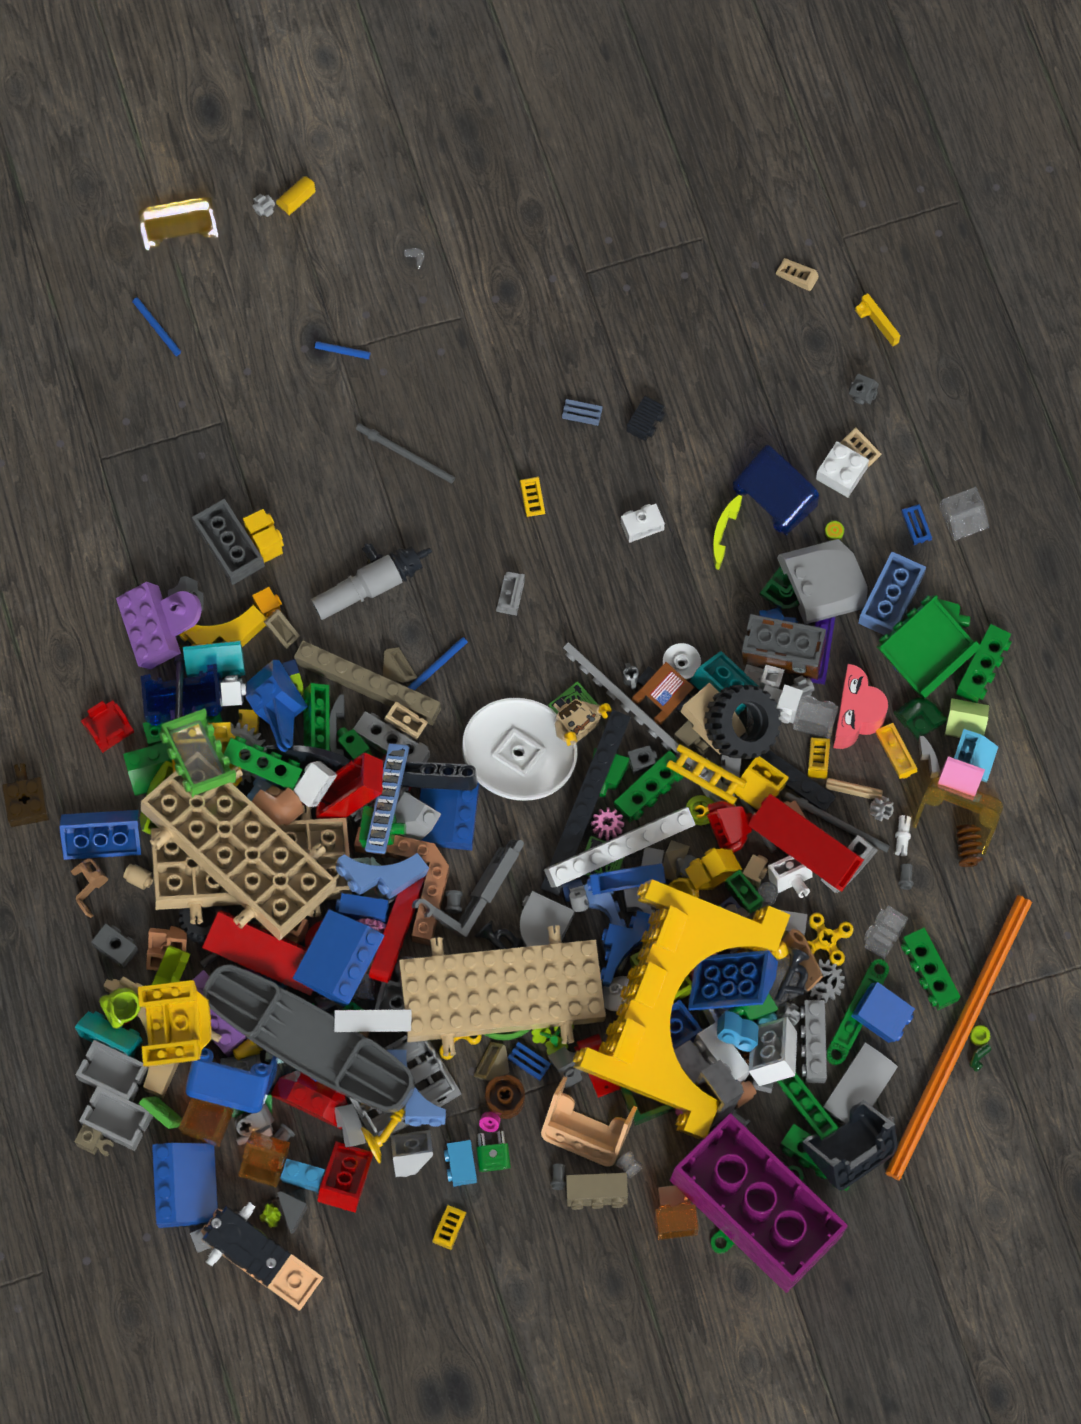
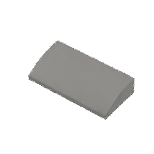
M865 1043L823 1109L829 1116L845 1125L850 1121V1109L862 1100H865L871 1106L874 1105L898 1066L872 1046Z

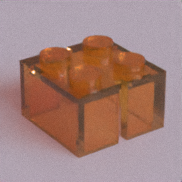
M191 1098L179 1130L186 1136L197 1140L201 1139L202 1142L219 1147L234 1110L230 1107Z
M252 1131L246 1142L239 1176L277 1188L281 1180L290 1142Z
M691 1202L679 1203L677 1207L661 1205L659 1209H655L654 1217L657 1240L698 1235L699 1226L696 1204L691 1205Z

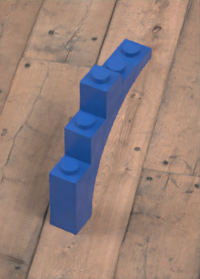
M637 911L636 917L632 916L630 928L611 923L608 929L604 928L602 940L605 941L604 947L611 948V950L607 949L605 961H608L607 967H603L601 971L602 986H611L614 975L622 961L643 943L641 939L644 932L649 930L650 924L648 921L651 914Z

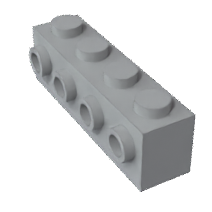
M805 1000L804 1005L800 1006V1018H804V1026H801V1037H804V1045H801V1057H805V1064H802V1076H805V1083H825L827 1078L825 1000Z

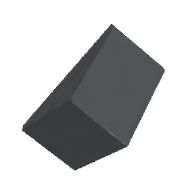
M278 1192L277 1194L291 1234L295 1233L308 1208L307 1204L283 1192Z

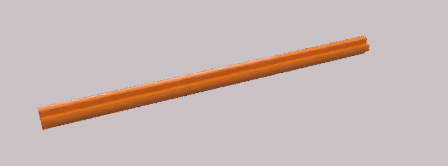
M1017 895L898 1144L897 1151L887 1167L885 1174L896 1180L901 1179L1027 915L1032 904L1029 899Z

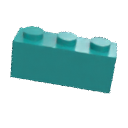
M241 641L183 647L188 681L197 683L202 682L203 679L216 681L226 676L237 675L240 678L242 675H245L244 653Z
M722 651L698 667L690 680L699 690H702L710 683L719 693L723 688L733 685L760 687ZM743 703L736 708L735 713L737 715L740 714L747 706Z
M88 1011L75 1026L80 1037L90 1042L96 1040L132 1058L135 1057L143 1042L139 1032L133 1029L128 1031L122 1028V1026L115 1029L109 1021L105 1020L104 1015L96 1011L94 1014Z

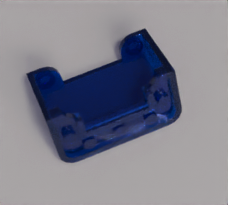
M769 445L763 447L733 481L734 491L739 495L743 494L746 496L749 494L773 517L774 528L779 533L782 532L785 535L791 532L818 506L819 493L816 488Z
M217 664L207 665L205 673L199 671L200 676L183 678V716L202 709H206V716H217L222 711L221 675ZM150 674L141 676L144 717L151 725H160L161 723L175 720L176 680L163 682L161 677L157 678L158 681L151 679Z

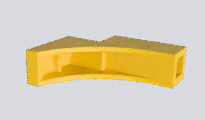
M253 605L241 616L230 622L214 626L195 625L179 634V636L185 642L188 640L192 644L191 646L241 641L243 647L266 626L264 623L266 617Z

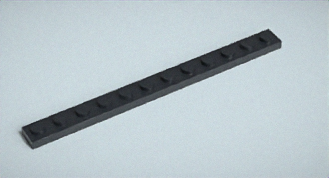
M648 666L637 680V684L643 687L656 671ZM688 694L684 698V700L675 708V710L681 713L680 711L683 705L687 703L692 698V696ZM744 733L740 739L744 740L748 735ZM769 750L767 753L761 754V758L789 777L785 786L800 797L808 800L813 806L826 812L836 799L834 794ZM750 758V759H747V760L752 763V761H753L755 758Z

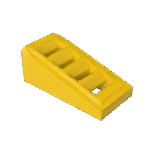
M539 477L520 480L526 517L545 514ZM535 485V488L526 489L525 486ZM527 493H537V495L527 497ZM538 499V502L528 504V500ZM530 507H540V510H529Z
M811 737L808 766L809 778H827L830 739ZM814 746H824L826 749L814 748Z
M448 1205L432 1240L433 1243L452 1250L466 1212ZM451 1212L456 1215H459V1220L451 1216H448L449 1213ZM446 1220L457 1223L456 1227L445 1223ZM443 1227H446V1228H449V1229H451V1230H454V1231H453V1234L450 1233V1232L444 1231V1230H443ZM443 1234L451 1238L446 1240L441 1238L440 1235Z

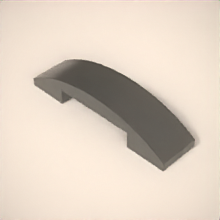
M339 695L329 719L331 752L345 756L344 749L337 750V719H345L344 695Z

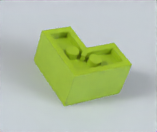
M169 945L152 985L179 982L190 953Z

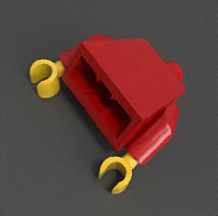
M726 801L711 803L707 807L702 805L696 806L695 810H703V814L696 815L697 818H702L705 813L709 812L707 817L720 849L732 850L733 853L742 849L747 840V834L752 832V828L748 826L753 815L752 813H745L742 806L735 807V805Z

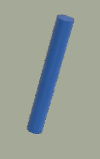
M318 341L315 343V349L370 359L371 352Z

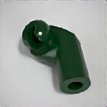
M985 1043L974 1051L969 1066L975 1072H978L983 1067L980 1060L991 1051L989 1044Z

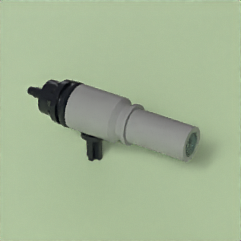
M366 543L362 550L368 559L367 565L357 570L356 576H349L348 579L338 583L337 586L311 599L318 616L323 620L358 601L363 602L365 597L374 598L403 583L402 581L406 582V576L412 578L416 571L423 568L420 559L432 553L431 548L423 549L416 553L411 546L407 549H397L395 555L393 552H390L389 555L383 556L377 554L372 544L368 545Z

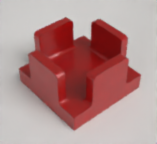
M113 700L107 704L104 701L96 704L87 711L88 716L81 720V723L102 753L134 733V729L129 724L127 717Z

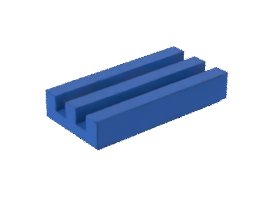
M920 504L902 509L901 512L913 545H917L919 542L924 543L926 540H932ZM914 510H917L926 536L922 535ZM908 512L911 515L912 521L914 523L919 538H917L915 535L914 529L908 516Z
M520 1042L517 1043L512 1053L507 1057L509 1061L539 1081L551 1066L550 1062ZM521 1049L522 1051L536 1059L538 1062L543 1064L545 1067L543 1068L542 1066H540L539 1064H537L536 1062H534L518 1050ZM517 1055L518 1057H520L521 1059H523L524 1061H526L527 1063L541 1071V1073H536L531 1068H529L528 1066L514 1058V1056Z

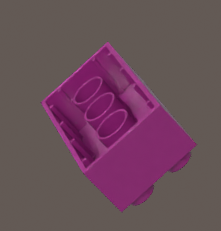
M731 1113L675 1167L670 1179L698 1209L785 1293L840 1240L848 1227L839 1216Z

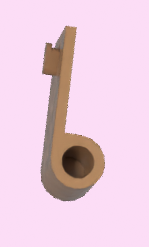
M792 929L781 941L786 944L787 948H796L810 956L809 960L802 961L799 964L808 971V980L805 988L807 991H810L824 976L805 936L800 931ZM788 953L784 958L790 959V954Z

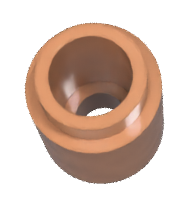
M748 1080L741 1082L744 1093L736 1104V1108L753 1099L757 1093L752 1083Z

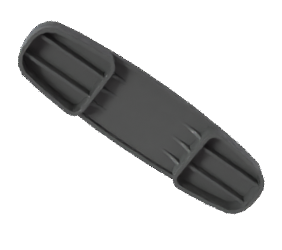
M223 965L217 968L206 982L203 996L209 1000V1007L216 1015L268 1053L317 1082L385 1113H395L401 1110L411 1098L415 1089V1079L411 1071L392 1054L359 1032H334L335 1017L278 987L267 979L233 965Z

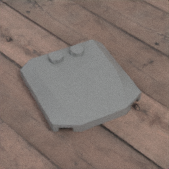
M839 539L778 555L777 559L782 571L788 575L799 601L798 609L804 624L864 608L867 602L868 586L854 553Z

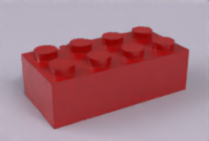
M364 752L355 758L354 762L351 761L336 771L337 776L317 805L316 817L319 819L346 818L381 795L383 791V760Z

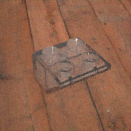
M976 487L941 500L939 509L954 541L989 528L985 506Z

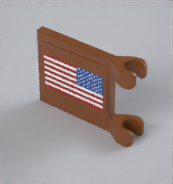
M665 662L652 678L632 697V701L638 705L645 696L649 697L662 709L654 718V721L661 725L694 687L672 666Z

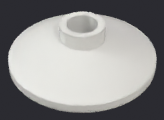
M675 644L669 647L663 656V664L667 662L686 680L692 678L698 667L701 666V658L698 651L688 644ZM682 661L685 665L681 667L678 663Z
M627 976L615 977L610 987L603 986V1000L606 1009L617 1011L619 1005L623 1004L621 1003L620 993L624 986L627 987L629 982Z

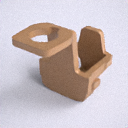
M89 858L78 864L71 870V873L76 876L82 872L89 882L76 896V902L85 915L91 918L93 915L83 900L95 888H100L104 885L108 878L97 863ZM90 864H93L97 871H93L90 868Z

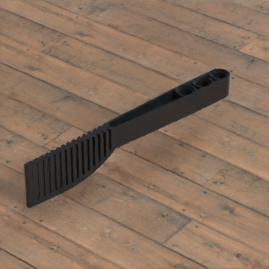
M277 745L266 746L267 753L271 754L273 751L282 755V760L288 762L291 759L300 763L299 767L302 768L301 778L305 773L304 769L311 762L321 761L334 773L351 761L354 762V760H350L335 752L315 747L292 746L286 752H283ZM406 762L401 786L465 791L473 790L478 785L476 769L472 765L431 762ZM277 765L275 768V773L278 775H283L286 772L284 765Z

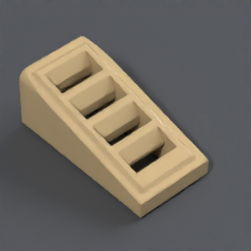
M785 258L776 272V275L808 291L812 290L818 279L815 269ZM790 266L789 271L785 273L787 267Z
M854 428L840 442L865 458L872 452L873 455L869 458L868 467L882 455L857 428ZM854 437L856 440L852 443L850 440ZM860 442L862 445L857 449L855 446ZM866 447L868 450L862 454L860 451Z

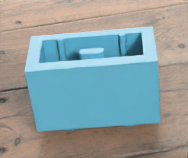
M963 729L954 759L985 769L981 781L987 783L998 746L981 734Z

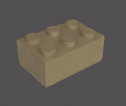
M627 1173L566 1175L567 1207H571L573 1210L583 1209V1206H591L592 1209H601L603 1205H611L612 1208L624 1207L623 1204H627L628 1201Z

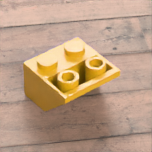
M759 756L752 761L741 776V779L745 780L747 784L744 788L738 786L734 794L756 810H759L763 799L768 797L769 794L775 797L778 796L789 777Z

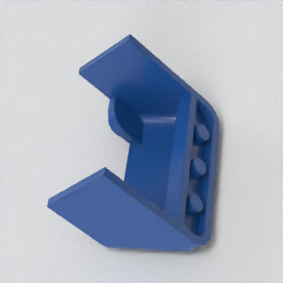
M204 1047L201 1050L200 1060L191 1062L186 1082V1094L192 1098L249 1113L260 1112L275 1079L278 1058L273 1056L270 1065L256 1063L249 1072L212 1062L213 1052Z

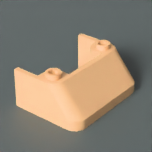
M564 1076L554 1093L541 1131L543 1139L603 1166H612L629 1132L637 1107L633 1106L627 1120L616 1117L612 1119L609 1126L573 1111L575 1106L573 1098L563 1093L567 1077Z

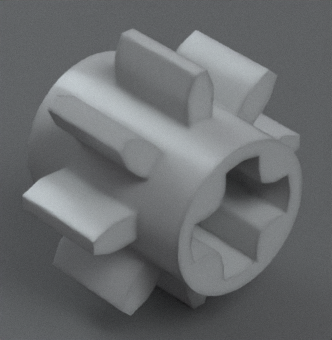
M259 194L254 198L255 204L252 206L259 216L266 215L268 217L274 213L272 209H274L275 203L268 194L265 196Z
M803 676L795 678L794 684L791 687L803 691V701L811 698V692L815 689L810 678L804 679Z
M884 796L881 799L875 798L870 805V815L875 816V819L882 821L883 818L888 820L894 812L892 806L894 803Z
M786 1002L781 1004L778 1010H776V1015L779 1019L787 1017L793 1026L800 1020V1012L797 1011L799 1007L793 1003L789 1004Z

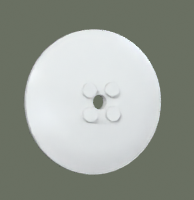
M506 698L487 704L472 716L463 735L462 752L465 763L475 767L477 781L483 787L501 797L525 801L551 795L568 781L577 760V744L567 746L565 741L556 736L554 724L557 714L550 707L530 699ZM514 751H521L523 756H516Z

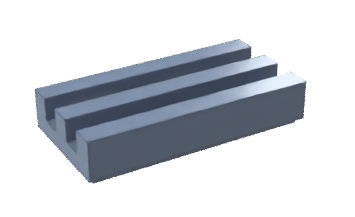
M566 399L562 419L599 426L603 406ZM567 412L596 417V419L568 414Z

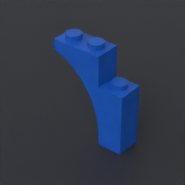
M663 863L594 873L587 879L588 890L592 891L593 895L640 887L641 884L651 879L660 883H666Z

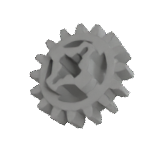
M820 959L818 966L824 976L822 979H827V982L825 984L819 981L810 991L805 989L804 992L811 993L810 999L814 998V996L817 997V1000L824 998L825 1003H827L829 997L835 1000V994L840 996V989H843L845 985L841 982L844 981L845 976H840L842 969L836 970L837 964L831 966L830 960L823 964V961ZM836 979V986L833 989L831 982Z

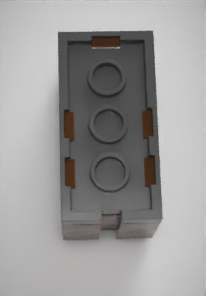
M750 614L747 636L745 635L742 648L743 665H751L761 669H765V665L783 669L786 674L818 680L826 645V629Z

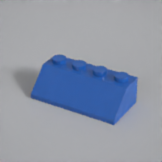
M139 810L61 815L59 826L64 860L141 855Z

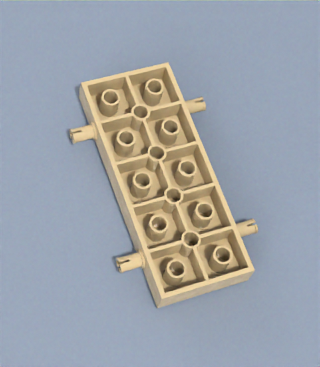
M198 752L184 763L194 784L221 775ZM234 766L231 771H236L237 780L243 776V773L240 769L237 771L238 767ZM175 771L141 801V811L162 830L150 840L153 847L156 845L155 849L159 850L169 839L173 840L245 908L233 919L240 928H243L254 917L280 941L335 891L337 880L316 862L319 857L326 853V849L323 846L320 848L321 844L317 843L306 853L231 782L197 794L192 798L190 792H186L184 789L182 776H178Z
M303 805V813L300 815V820H295L287 826H284V824L277 825L306 853L317 843L321 844L320 848L323 846L326 849V853L319 857L316 862L337 882L335 891L325 900L341 899L342 893L352 895L353 891L349 888L347 880L341 877L336 870V863L339 857L345 854L350 858L346 818L312 820L311 807L306 806L305 813V806ZM151 828V839L162 830L160 828ZM169 839L159 850L155 849L156 845L154 847L151 845L156 910L190 908V923L195 924L197 917V924L203 922L201 907L241 905L173 840ZM319 904V905L314 909V910H315V917H318V916L321 915V912H320V904ZM314 910L308 914L309 917H313Z
M555 925L554 930L553 926L547 927L550 942L548 945L444 955L443 938L437 937V945L436 938L430 939L431 957L399 960L404 1010H412L411 1031H406L407 1042L442 1039L443 1056H448V1048L450 1049V1056L456 1055L455 1037L560 1027L562 1044H567V1036L568 1043H573L572 1025L604 1022L606 1017L596 940L563 943L561 942L560 926Z

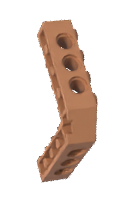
M359 827L354 844L355 852L367 854L359 841L361 829ZM395 835L394 844L387 845L385 854L373 853L381 855L382 858L400 859L401 862L418 853L429 867L421 899H425L439 910L441 909L450 872L449 865L434 843ZM420 903L412 932V942L431 946L430 939L434 938L437 920L432 916L424 917L427 908Z

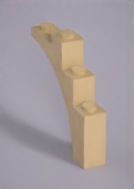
M106 979L104 984L105 990L109 993L116 989L127 987L120 984V981L116 979L112 981ZM141 1007L137 1016L140 1018L147 1034L146 1008ZM179 1063L149 1067L143 1085L144 1090L164 1098Z

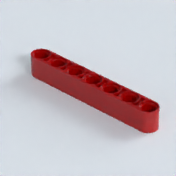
M426 876L398 893L383 933L385 936L373 960L369 978L384 983L389 982L416 909L412 908V903L420 898Z

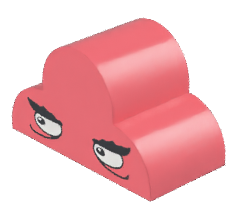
M851 664L847 666L833 747L836 749H845L852 746L858 739L859 734L870 735L876 733V730L883 726L888 710V700L885 694L878 688L868 686L865 672Z

